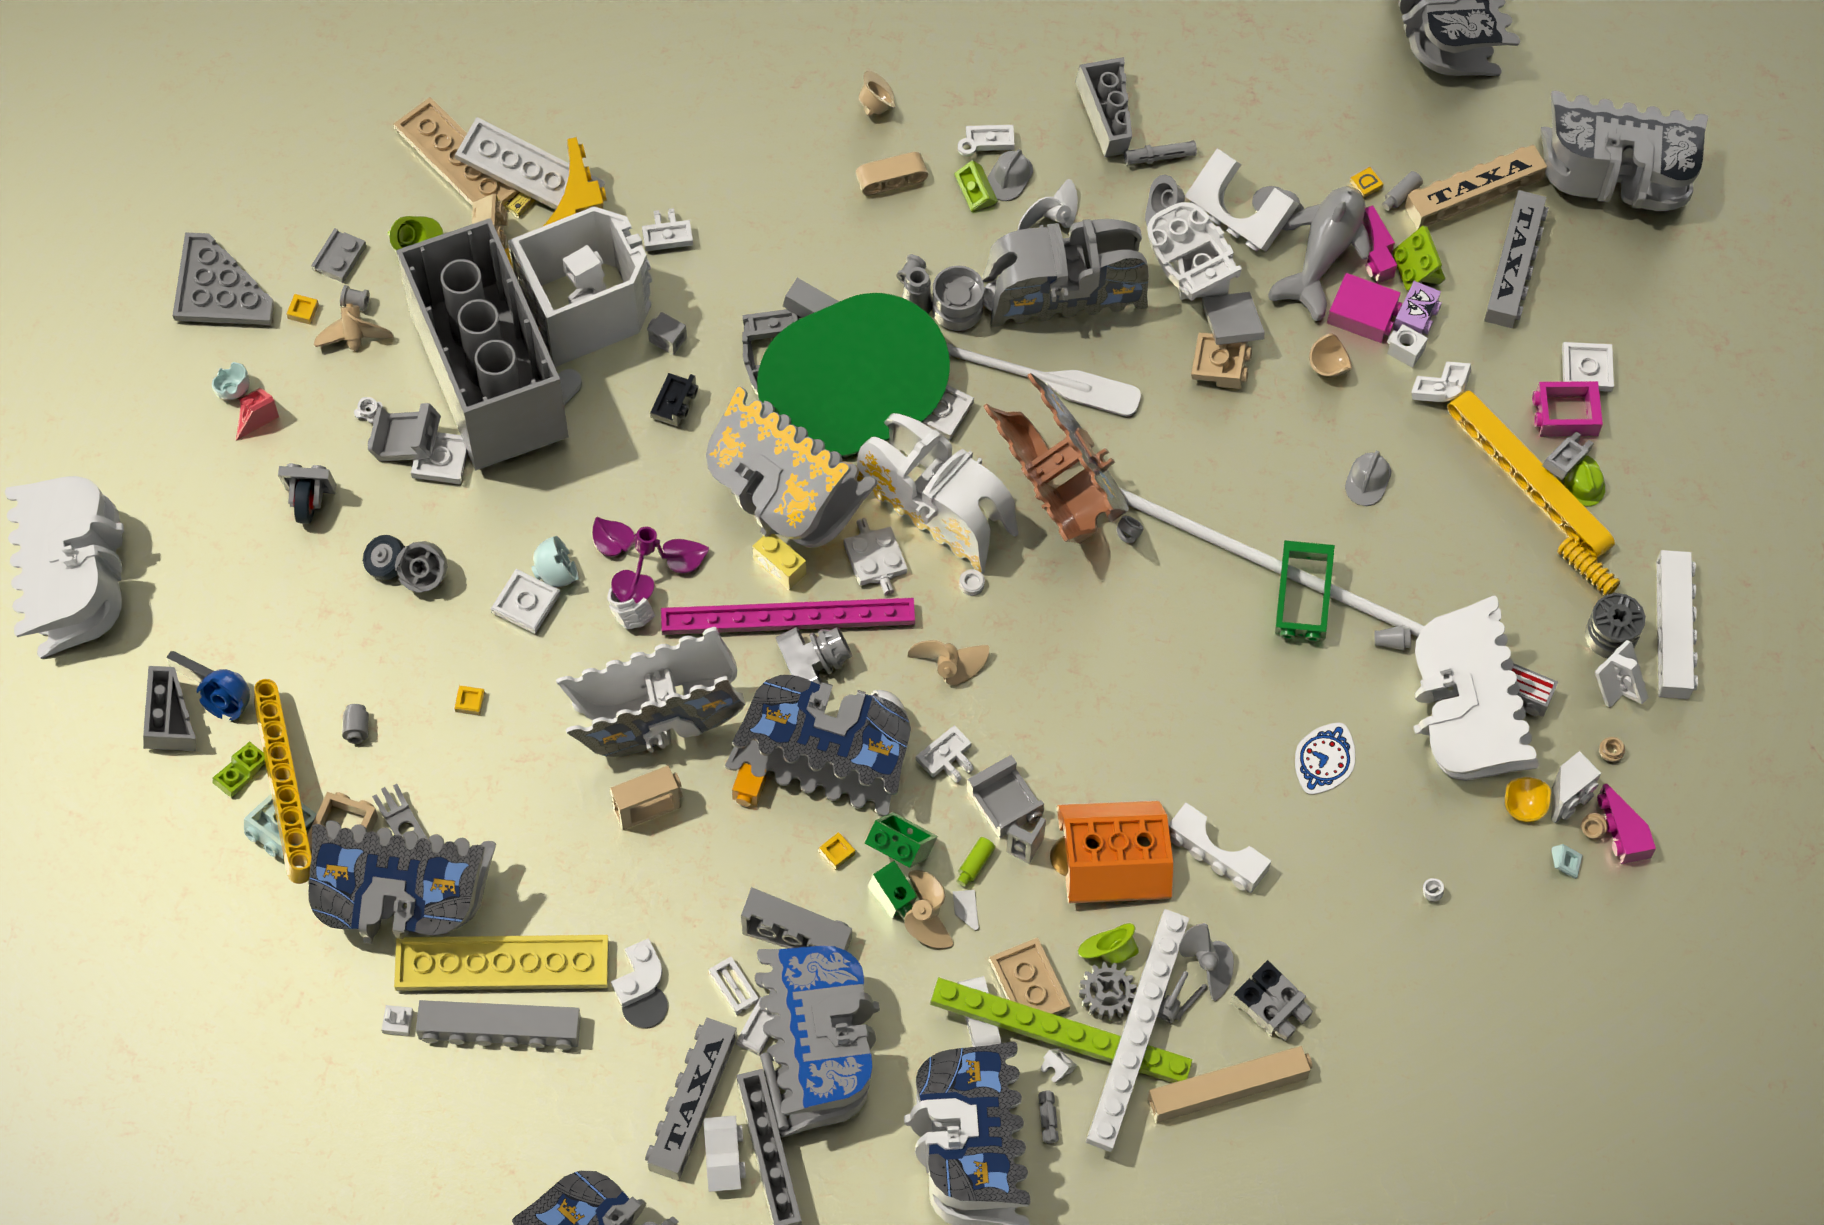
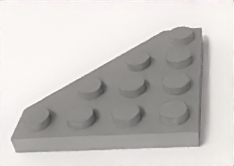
M185 232L172 315L174 321L271 325L274 308L273 299L258 286V283L246 271L240 268L233 257L225 249L223 250L209 233Z

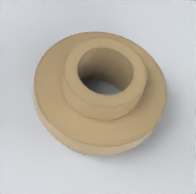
M1608 737L1600 743L1599 753L1604 760L1617 762L1624 756L1625 746L1620 739ZM1613 748L1616 753H1610L1607 749Z

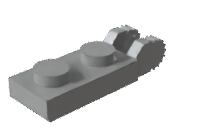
M1575 432L1570 438L1567 437L1546 458L1542 466L1563 480L1585 458L1594 443L1589 440L1581 446L1578 444L1581 434Z

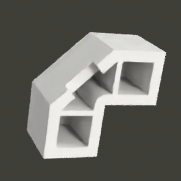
M736 1115L704 1118L708 1191L741 1189V1179L746 1178L745 1162H739L738 1142L743 1141L742 1125H737Z

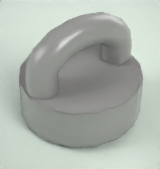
M1127 515L1122 516L1116 528L1117 535L1126 543H1133L1144 530L1139 521ZM1123 531H1124L1125 533L1129 534L1131 537L1126 536V535L1123 533Z

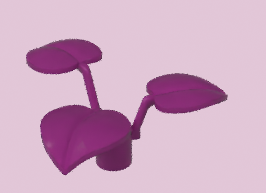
M596 517L593 524V542L597 550L602 554L615 557L622 550L628 552L634 544L635 549L640 554L636 573L631 570H622L612 578L611 589L620 602L634 599L636 603H639L643 597L647 600L651 597L654 590V581L650 576L640 573L644 556L653 553L655 547L661 558L667 559V566L671 570L683 574L695 571L709 551V547L685 539L669 540L664 543L662 549L660 540L657 539V533L651 527H641L634 534L629 526L617 521Z

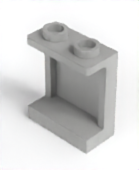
M422 403L419 412L388 413L383 407H378L376 416L373 419L371 436L368 440V451L379 462L431 459L441 415L430 403Z
M1012 755L967 779V791L999 838L1006 834L1008 836V832L1013 824L1021 827L1028 822L1030 824L1034 823L1042 817L1044 812L1043 801H1038L1016 769L1017 762Z

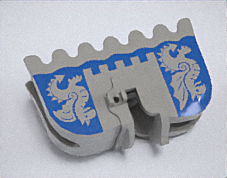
M835 946L759 949L757 952L759 962L764 965H770L773 968L769 973L759 972L755 974L757 986L770 990L769 995L760 999L759 1007L762 1011L774 1015L772 1020L766 1021L763 1025V1032L765 1035L778 1040L776 1044L767 1049V1052L771 1054L772 1061L782 1065L780 1069L775 1070L778 1086L786 1090L781 1095V1112L784 1116L790 1115L787 1119L789 1128L779 1131L780 1136L786 1137L805 1130L848 1120L856 1115L866 1102L872 1073L870 1050L875 1044L876 1036L875 1031L863 1023L869 1020L873 1013L880 1011L879 1003L873 1001L871 996L864 992L862 966L852 954Z

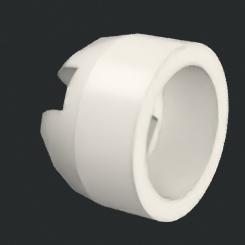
M1431 878L1424 882L1423 894L1425 898L1432 902L1439 901L1442 898L1444 885L1439 879Z

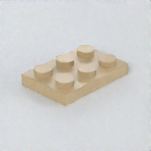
M1038 937L989 957V962L1008 1000L1054 1015L1070 1010V1004Z

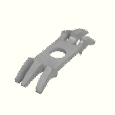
M398 784L393 785V788L401 804L399 807L385 787L381 788L390 809L389 812H387L377 794L372 796L394 835H402L399 832L401 824L411 823L414 826L413 832L418 835V840L420 838H427L410 810Z

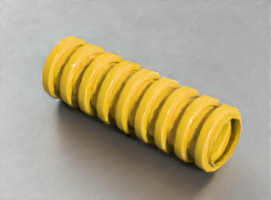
M1573 536L1565 539L1558 547L1557 553L1559 555L1563 554V559H1568L1570 565L1574 564V569L1576 571L1580 570L1582 576L1586 575V580H1591L1593 586H1598L1597 590L1599 592L1603 591L1604 596L1612 594L1619 587L1620 579H1615L1613 573L1609 574V569L1603 568L1601 562L1597 563L1598 559L1596 557L1592 558L1590 552L1586 553V548L1580 547L1581 544L1575 542Z

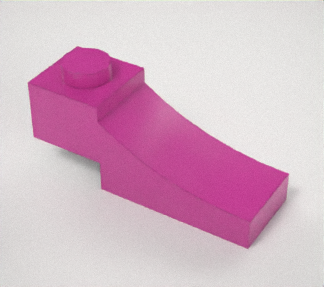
M1372 205L1365 208L1363 225L1368 233L1371 252L1365 266L1368 275L1373 277L1376 283L1379 284L1395 277L1397 264L1392 257L1395 242Z

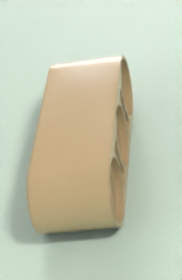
M911 152L867 163L858 167L855 172L864 195H874L923 182L928 177L923 158L919 152Z

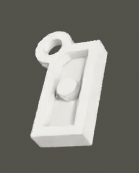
M1013 125L966 126V138L959 141L958 152L968 157L972 156L976 151L1014 150ZM970 145L971 149L965 150L963 146Z

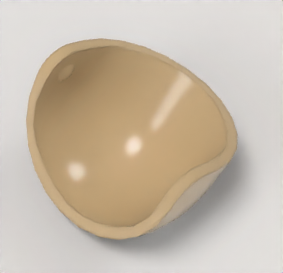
M1326 334L1313 344L1309 360L1312 368L1317 373L1335 377L1352 370L1347 351L1335 334Z

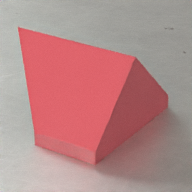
M258 388L239 399L241 405L236 440L279 418L273 397L262 388Z

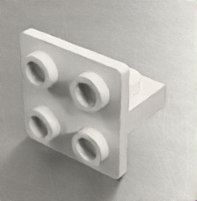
M1626 640L1595 671L1604 703L1608 707H1611L1622 695L1640 704H1643L1649 698L1631 641Z

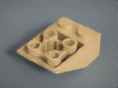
M491 194L473 202L472 224L491 218L502 246L506 249L507 236L504 235L503 228L508 225V211L505 210L502 201L499 200L497 194Z

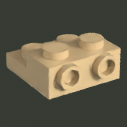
M1199 333L1191 372L1192 379L1216 381L1217 387L1241 389L1242 382H1247L1248 368L1245 367L1246 361H1251L1252 347L1248 346V341L1216 345L1213 334Z

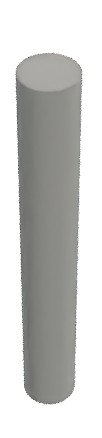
M766 1052L761 1054L760 1058L778 1130L783 1131L788 1129L789 1126L786 1116L781 1112L782 1098L771 1054Z

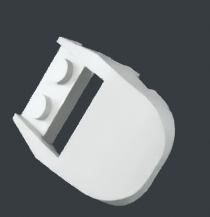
M1181 202L1156 213L1150 219L1147 231L1150 246L1167 278L1193 301L1196 296L1234 277H1240L1242 268L1240 265H1235L1233 261L1234 252L1230 244H1227L1224 232L1219 226L1216 227L1209 220L1210 216L1198 205ZM1209 243L1219 255L1181 275L1170 264Z

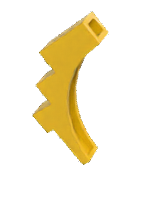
M577 137L567 139L570 164L565 192L557 209L543 226L591 207L603 209V202L607 201L604 187L599 188L598 180L588 182L592 180L589 166L584 167L582 158H586L583 144H578ZM506 248L504 250L511 264L509 248Z

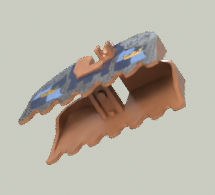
M1030 373L1028 378L1040 391L1044 404L1054 414L1055 422L1067 436L1065 439L1049 449L1038 430L1022 412H1005L988 404H985L984 408L988 415L996 422L1000 435L1010 445V452L1022 465V472L1034 485L1035 497L1044 502L1041 507L1047 511L1050 518L1058 525L1059 533L1065 542L1081 544L1097 532V518L1101 513H1106L1108 519L1113 522L1128 512L1127 502L1108 471V468L1116 462L1112 458L1108 459L1107 462L1103 457L1109 453L1106 448L1097 454L1093 452L1091 448L1095 445L1088 432L1082 429L1053 390ZM1079 461L1085 468L1058 488L1047 484Z

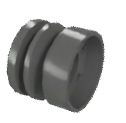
M1613 593L1599 599L1586 625L1585 638L1588 646L1594 653L1603 658H1609L1626 640L1631 641L1633 648H1635L1645 626L1646 616L1643 607L1636 599L1627 594Z

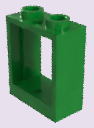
M892 812L875 820L865 844L911 868L928 858L938 836ZM909 828L913 830L912 834L908 833Z

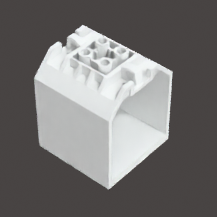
M591 207L508 240L512 269L555 367L640 333L651 308L649 283L652 282V278L648 271L651 269V266L643 249L639 234L631 235L629 229H632L631 224L624 215L598 207ZM586 245L593 252L597 251L604 264L616 267L624 283L556 310H553L542 288V285L567 276L564 272L563 258Z

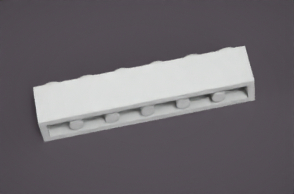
M1661 550L1656 561L1658 697L1689 699L1693 690H1697L1698 676L1694 675V667L1697 666V652H1693V644L1695 645L1697 641V630L1693 629L1697 610L1696 607H1692V599H1695L1696 584H1692L1696 564L1692 562L1691 552Z

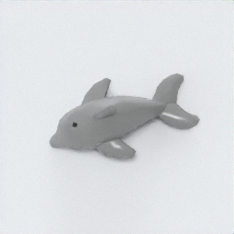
M1350 186L1335 189L1321 204L1307 207L1292 217L1288 222L1290 227L1311 225L1303 271L1277 281L1269 291L1268 297L1270 300H1300L1309 310L1312 319L1315 321L1323 319L1326 313L1327 301L1319 279L1351 243L1362 260L1368 258L1371 248L1368 233L1363 225L1366 204L1359 190Z

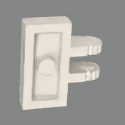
M674 208L668 209V219L670 222L661 223V213H659V210L654 211L655 224L642 226L645 251L692 246L693 239L690 220L676 222Z
M955 725L916 756V761L932 778L944 769L947 775L954 782L958 783L962 778L960 773L951 765L954 760H957L958 764L967 773L974 769L973 765L963 755L971 747V742Z

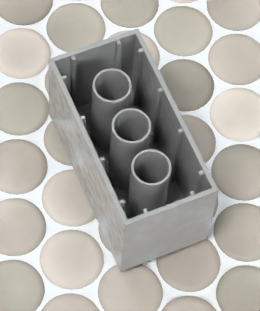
M491 218L396 250L409 312L475 471L569 438L559 375Z

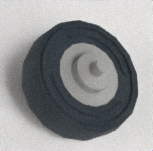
M380 535L372 539L363 553L364 568L371 576L380 580H390L398 575L397 570H395L396 559L405 546L399 539L391 535Z

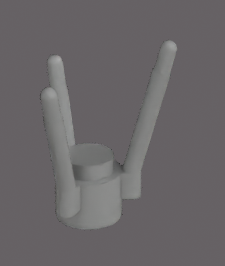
M1184 971L1172 995H1167L1164 998V993L1157 1016L1169 1023H1173L1175 1019L1180 1021L1184 1012L1204 992L1207 985L1203 984L1180 1008L1181 1002L1176 998L1188 976V972Z

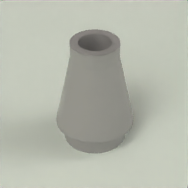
M1404 625L1375 631V646H1385L1400 650L1411 648V627L1404 628Z

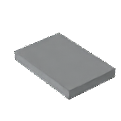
M1250 292L1202 297V305L1216 345L1264 339V329Z

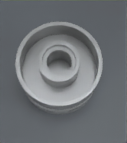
M951 266L942 270L936 276L933 283L932 312L934 318L941 326L953 331H962L973 327L979 322L983 313L984 283L980 275L966 266Z

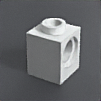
M1402 324L1398 331L1394 330L1387 341L1390 344L1387 354L1413 368L1425 351L1428 338Z

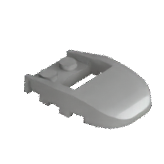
M788 309L743 315V361L752 388L757 395V377L760 365H755L751 340L776 337L784 328L801 319L800 316Z

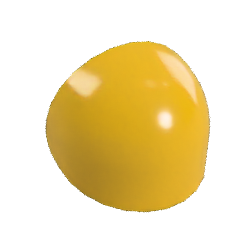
M1521 777L1514 779L1506 787L1505 807L1511 816L1520 821L1532 822L1539 820L1546 815L1549 809L1551 790L1545 782L1536 778Z

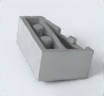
M148 666L143 749L196 751V737L190 723V717L185 706L175 667Z

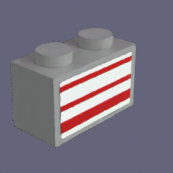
M1514 663L1511 671L1515 672L1517 676V683L1520 687L1518 696L1523 700L1525 711L1533 716L1539 715L1544 717L1558 681Z

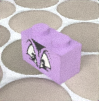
M1413 281L1395 319L1393 331H1398L1403 324L1422 335L1423 333L1428 335L1433 321L1430 319L1432 315L1437 316L1442 302L1439 301L1441 291Z

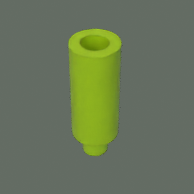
M984 837L979 838L958 870L960 876L957 879V883L965 887L968 881L973 882L996 848L990 840Z

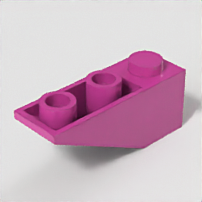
M1607 783L1603 784L1600 793L1597 795V801L1600 809H1604L1606 815L1607 832L1612 834L1614 840L1612 848L1615 856H1619L1621 864L1652 858L1656 847L1649 825Z

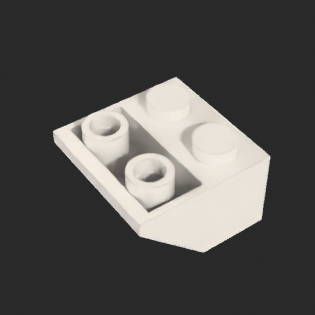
M1580 751L1561 765L1553 783L1551 820L1554 823L1558 822L1561 818L1564 820L1568 819L1576 811L1575 807L1580 803L1583 805L1588 803L1594 797L1593 791L1599 786L1597 782L1601 772Z

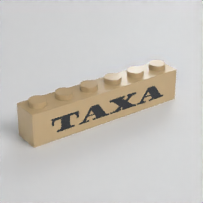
M1534 145L1526 148L1520 147L1514 153L1506 156L1500 155L1491 162L1478 164L1471 170L1458 172L1451 178L1435 181L1423 189L1413 190L1407 196L1405 209L1417 229L1422 226H1429L1543 180L1547 165Z

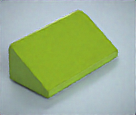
M972 160L954 173L971 212H976L998 202L988 178L979 163Z

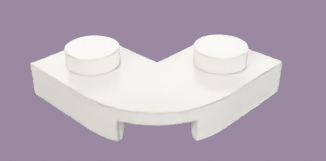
M1446 362L1441 378L1417 376L1412 390V400L1445 402L1457 398L1464 392L1471 373V363Z
M649 938L625 948V953L634 972L611 981L622 1008L655 992V988L660 982L662 967Z

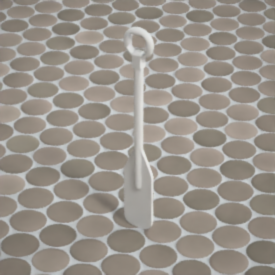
M947 343L949 357H957L1027 378L1028 374L1032 373L1068 401L1121 416L1133 415L1140 402V390L1133 385L1079 370L1042 372L953 347V344Z

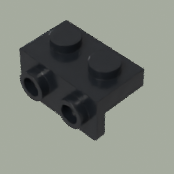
M668 373L650 412V417L678 427L681 419H685L688 415L690 399H695L699 386L696 385L695 375L690 374L689 378L686 379Z

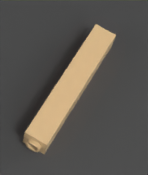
M1302 1046L1151 1089L1148 1094V1102L1155 1122L1159 1123L1308 1079L1310 1069H1312V1061L1309 1054H1304Z

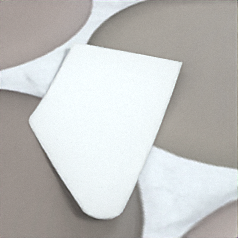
M975 890L953 891L955 915L971 928L977 930L979 926Z

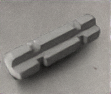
M1049 1090L1042 1091L1038 1097L1039 1104H1042L1040 1106L1041 1127L1044 1128L1042 1131L1043 1141L1047 1144L1056 1143L1059 1140L1058 1131L1055 1130L1057 1128L1056 1107L1053 1106L1055 1103L1054 1093Z

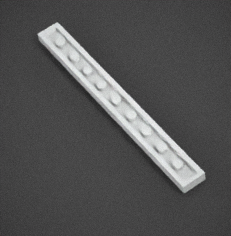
M1164 909L1085 1143L1109 1152L1114 1147L1179 951V943L1189 921V918L1167 909Z

